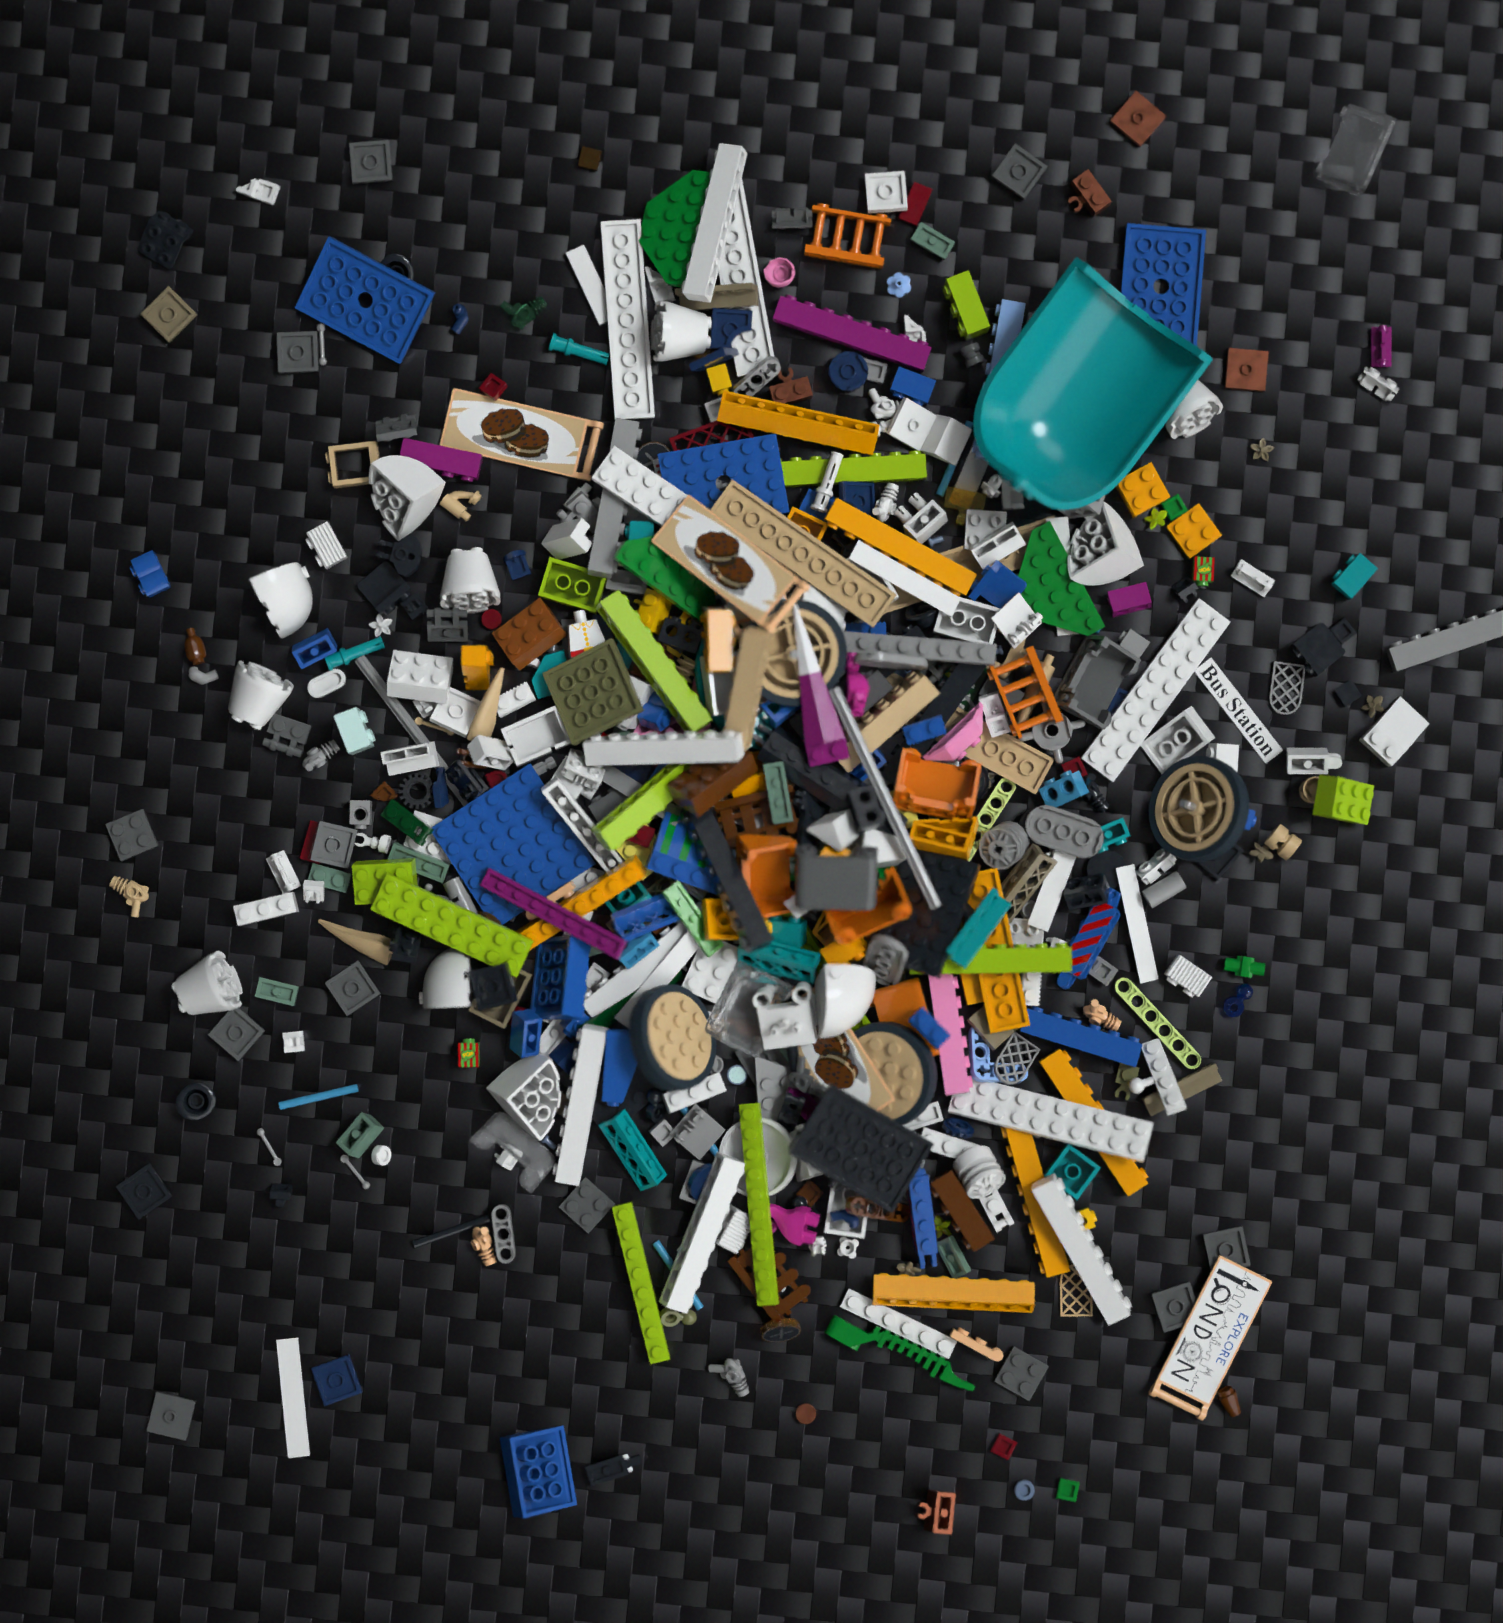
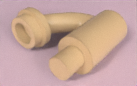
M454 491L450 494L448 493L442 499L440 505L459 519L461 517L467 522L471 515L466 511L467 508L457 499H470L469 503L475 505L482 495L479 494V491L475 493Z

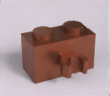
M1089 169L1072 180L1070 184L1078 197L1073 196L1068 200V204L1074 201L1078 203V207L1074 209L1075 213L1079 212L1084 204L1094 217L1110 206L1112 202Z
M791 367L788 368L789 376L787 377L782 375L781 370L778 373L779 379L784 383L769 387L771 399L775 402L791 405L813 398L808 376L792 380L793 370Z
M928 1490L927 1502L917 1503L916 1506L923 1507V1512L915 1516L922 1519L925 1518V1531L952 1534L955 1493Z

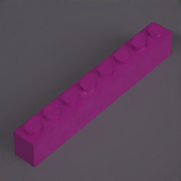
M791 295L780 296L773 316V322L922 373L924 372L932 348L928 346L929 343L922 340H917V342L909 340V336L901 333L898 336L891 334V330L884 327L874 328L867 321L861 320L860 323L853 321V317L842 314V316L834 314L835 311L824 307L823 310L815 308V304L804 301V303L796 301L797 298Z

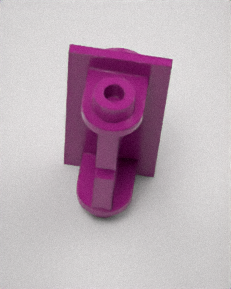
M1387 325L1371 327V367H1391L1392 327H1387Z

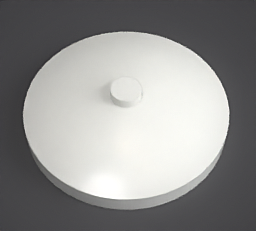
M762 1117L769 1196L780 1192L791 1181L796 1170L797 1158L789 1154L790 1149L788 1146L792 1141L789 1132L776 1121ZM739 1121L724 1135L719 1153L737 1158L744 1163L741 1123ZM744 1166V1174L740 1177L737 1184V1192L747 1196Z

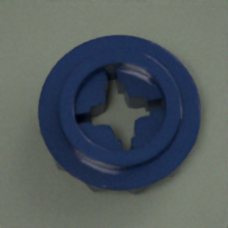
M948 1118L943 1122L942 1128L959 1139H968L974 1134L973 1127L962 1119Z

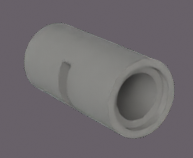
M1175 871L1143 890L1142 894L1149 906L1154 908L1186 889V885L1178 872Z
M460 876L443 884L449 899L453 903L477 913L476 907Z

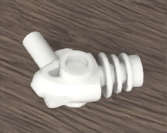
M875 388L870 389L868 393L874 402L870 410L875 415V418H894L901 401L898 402L896 400L894 403L893 400H889L885 396L879 397Z
M887 483V486L884 487L886 490H883L884 493L881 494V499L877 500L875 508L872 510V513L877 515L880 522H885L896 510V503L893 502L897 500L896 493L899 492V486L896 484Z

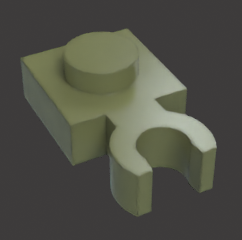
M1119 1063L1115 1082L1120 1083V1086L1114 1092L1115 1097L1119 1096L1120 1091H1125V1099L1128 1100L1130 1098L1129 1082L1131 1079L1137 1078L1138 1067Z

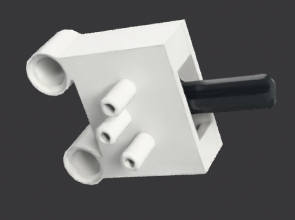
M799 982L795 986L792 993L793 1002L770 1005L773 993L767 987L759 988L753 997V1004L758 1012L764 1050L786 1047L791 1072H796L799 1056L798 1045L813 1044L818 1039L811 1001L812 987L807 982ZM803 989L807 992V996H800L797 991ZM758 995H765L768 1001H760Z

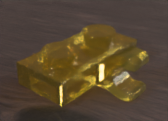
M947 486L943 507L959 510L956 524L963 526L967 509L984 510L987 494Z

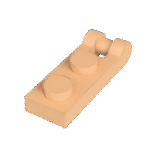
M571 880L546 898L555 903L561 897L565 900L574 894L573 889L576 888V885ZM526 911L528 919L534 920L537 918V916Z
M960 1327L958 1330L952 1328L949 1335L953 1339L994 1361H1001L1003 1359L1001 1349L997 1347L991 1349L986 1346V1341L979 1337H976V1339L969 1337V1332Z

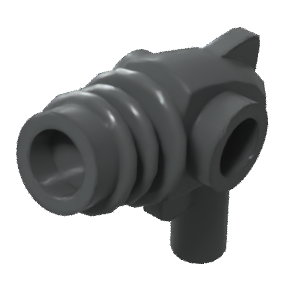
M798 1056L796 1072L789 1074V1087L821 1098L827 1087L818 1082L817 1079L814 1080V1077L810 1075L811 1070L805 1068L806 1057Z

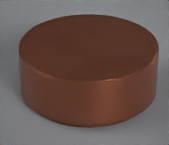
M809 1403L799 1405L796 1409L798 1421L803 1424L813 1422L816 1417L815 1408Z

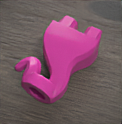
M850 652L847 653L845 665V700L853 716H863L869 685L865 676L858 673L860 665L854 664V655L857 653Z
M770 1203L771 1217L775 1220H771L772 1234L776 1232L778 1226L783 1236L789 1242L801 1246L802 1243L813 1245L817 1232L807 1230L808 1225L817 1227L820 1219L819 1214L811 1212L810 1207L799 1206L794 1209H784Z

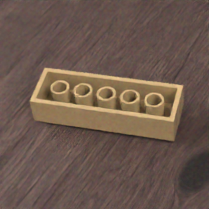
M919 670L910 671L904 677L905 680L901 684H895L886 697H882L874 704L875 706L870 711L867 710L863 713V716H859L860 719L856 724L870 753L940 694ZM845 728L844 735L850 758L839 760V763L849 773L861 763V760Z

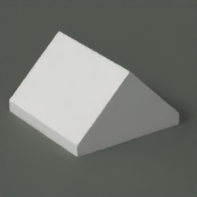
M937 415L920 451L956 466L972 429L951 417Z
M850 809L826 814L807 829V831L840 852L859 837Z

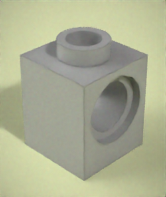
M1129 629L1128 632L1123 631L1117 640L1120 642L1119 646L1138 658L1141 657L1150 643L1132 629Z
M350 800V825H354V829H366L367 825L372 823V801ZM359 809H363L366 812V817L363 820L356 818V812Z

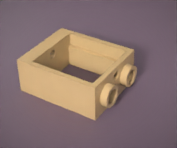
M370 441L328 446L329 452H325L326 462L331 467V472H328L329 484H333L334 488L369 484V477L338 480L335 452L369 448L371 465L372 462L379 459L378 443Z

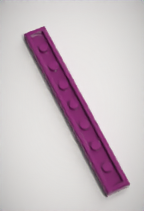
M488 868L480 884L481 887L615 959L620 958L628 942L492 868Z

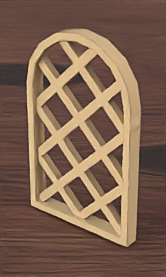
M1074 1264L1069 1265V1268L1074 1271L1072 1275L1068 1277L1065 1273H1062L1060 1276V1316H1093L1092 1296L1090 1294L1089 1298L1085 1294L1088 1288L1082 1291L1078 1287L1083 1280L1077 1269L1073 1268ZM1075 1274L1081 1278L1077 1284L1071 1280ZM1065 1276L1067 1280L1062 1284V1278ZM1068 1281L1074 1285L1070 1291L1064 1287ZM1062 1288L1067 1292V1294L1063 1298ZM1075 1288L1081 1292L1077 1298L1071 1294ZM1069 1295L1074 1299L1070 1305L1064 1301ZM1082 1295L1088 1299L1084 1305L1078 1301ZM1062 1302L1067 1306L1064 1311L1062 1310ZM1076 1302L1081 1306L1077 1312L1071 1308ZM1089 1303L1090 1311L1087 1308H1085ZM1070 1309L1074 1314L1065 1313ZM1084 1309L1088 1314L1079 1313Z

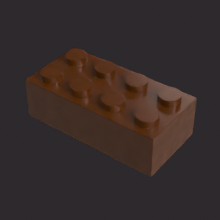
M746 750L739 762L695 763L667 784L676 804L699 817L759 770L752 753Z
M950 1168L930 1180L932 1184L930 1186L931 1192L935 1198L940 1197L942 1203L939 1205L946 1215L950 1214L953 1219L950 1222L957 1233L961 1231L964 1235L961 1237V1240L968 1250L972 1248L975 1252L994 1240L993 1235Z

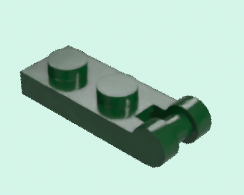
M391 799L381 816L420 846L426 843V837L434 831L432 827L394 799Z

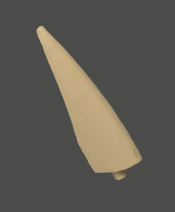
M1049 654L1046 655L1044 662L1040 661L1048 683L1055 670L1051 666L1054 656ZM1034 682L1027 685L1022 700L1039 694V691L1042 690L1039 683L1035 684ZM1038 703L1019 710L1016 718L1017 724L1028 720Z
M502 667L488 687L475 713L467 734V739L470 741L477 735L489 738L492 736L496 724L504 668Z
M322 919L318 920L323 927L347 945L382 964L388 965L392 956V952L389 951L390 938L376 933L347 928Z

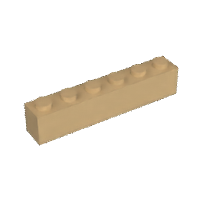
M748 627L740 634L739 643H741V648L735 658L737 669L734 670L732 675L734 684L733 689L730 690L728 695L730 705L726 709L724 719L727 720L726 726L722 729V732L734 730V732L742 733L744 752L751 747L773 632L754 627Z

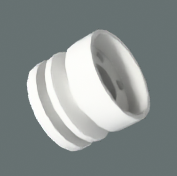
M977 1146L965 1151L953 1164V1168L959 1180L962 1181L964 1189L968 1196L973 1199L982 1198L995 1192L1002 1186L1006 1178L999 1164L996 1163L992 1151L987 1146Z

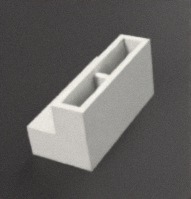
M583 518L553 525L541 544L558 560L587 553L593 544L585 536L590 525Z
M1012 521L972 545L970 550L984 570L987 565L991 566L996 560H1001L1026 545Z
M434 741L380 752L383 765H387L389 776L439 766Z

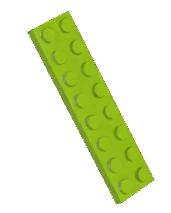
M390 873L386 874L371 908L372 911L491 966L508 962L511 975L514 977H518L534 940Z

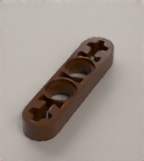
M850 1196L845 1201V1210L852 1215L896 1222H905L910 1216L909 1208L905 1204L898 1203L895 1210L901 1211V1215L895 1214V1210L893 1213L887 1211V1214L883 1215V1207L867 1198ZM872 1203L873 1209L868 1213L867 1207ZM860 1204V1208H853V1205Z

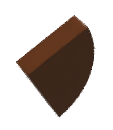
M385 781L371 794L373 798L380 801H390L399 796Z

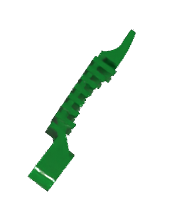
M833 1315L824 1332L858 1351L861 1344L873 1340L877 1341L879 1348H882L886 1340L889 1341L887 1347L890 1350L898 1343L897 1351L902 1354L904 1348H908L906 1356L910 1358L916 1352L917 1354L914 1359L918 1363L925 1356L926 1359L922 1366L926 1370L932 1360L935 1361L929 1372L930 1376L935 1377L940 1366L943 1365L944 1368L939 1375L940 1379L966 1390L973 1391L975 1388L974 1384L957 1377L953 1373L950 1362L945 1360L944 1356H937L935 1352L927 1351L923 1346L918 1347L916 1343H910L908 1339L900 1338L896 1333L891 1334L887 1329L880 1331L881 1328L878 1325H875L872 1332H866L839 1316Z

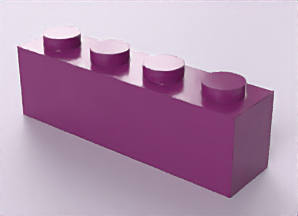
M403 438L400 456L416 459L433 471L442 472V476L453 478L454 475L461 476V480L473 482V479L478 480L483 459L482 454Z

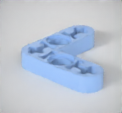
M971 1027L968 1031L970 1074L972 1078L977 1082L1003 1083L994 1072L995 1063L990 1062L989 1046L981 1037L978 1039V1034H975L974 1028ZM976 1048L983 1050L984 1056L982 1058L976 1056ZM1021 1064L1015 1065V1069L1018 1072L1022 1071ZM1012 1066L1006 1067L1007 1073H1013ZM979 1068L982 1072H987L989 1070V1073H984L981 1076V1074L978 1073L977 1070ZM1027 1071V1073L1025 1074V1077H1024L1020 1082H1018V1083H1021L1022 1081H1024V1080L1027 1078V1076H1028V1071ZM1014 1075L1008 1076L1009 1082L1015 1081Z

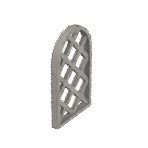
M1274 661L1269 701L1272 709L1277 713L1287 715L1299 708L1305 676L1304 665ZM1278 664L1287 665V666H1286L1285 668L1281 669ZM1292 666H1297L1301 668L1295 671ZM1277 667L1280 672L1275 675V668ZM1290 667L1293 674L1287 677L1284 671ZM1303 669L1301 679V677L1298 675V672H1300ZM1282 673L1286 679L1280 683L1276 677ZM1296 675L1300 681L1294 685L1290 679ZM1274 680H1275L1276 683L1278 684V686H1276V687L1273 689V684H1274ZM1288 681L1292 687L1286 691L1282 685ZM1301 683L1300 692H1299V691L1297 690L1296 686H1298V685ZM1280 687L1284 693L1278 697L1274 691ZM1294 689L1298 695L1292 699L1288 693ZM1272 694H1273V695L1275 696V698H1276V700H1274L1273 702H1272ZM1286 695L1290 701L1284 705L1280 699ZM1299 697L1298 704H1296L1294 700ZM1277 701L1282 705L1279 710L1273 705ZM1292 703L1296 708L1289 711L1286 707Z
M1014 1032L996 1059L994 1072L997 1078L1008 1085L1020 1082L1025 1077L1040 1049L1017 1032ZM1014 1037L1015 1043H1010V1041ZM1025 1044L1026 1051L1020 1052L1019 1045ZM1016 1045L1017 1052L1011 1053L1010 1046ZM1007 1048L1008 1054H1003ZM1036 1052V1053L1034 1054L1033 1058H1031V1054H1030V1053ZM1027 1053L1029 1060L1023 1061L1021 1054ZM1018 1055L1020 1062H1014L1012 1056ZM1009 1056L1011 1063L1005 1064L1003 1057ZM1029 1063L1027 1068L1025 1069L1024 1064ZM1021 1064L1022 1071L1016 1072L1015 1065ZM1012 1066L1013 1073H1007L1006 1067ZM1003 1067L1004 1074L1000 1075L998 1068ZM1022 1074V1076L1018 1080L1017 1075ZM1014 1075L1015 1081L1009 1082L1008 1076Z

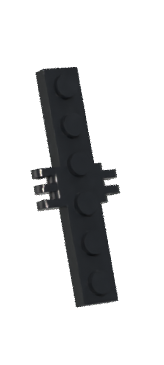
M805 790L801 792L795 791L793 804L798 807L800 812L796 843L797 845H810L816 849L817 836L807 831V829L824 815L830 814L828 811L830 807Z

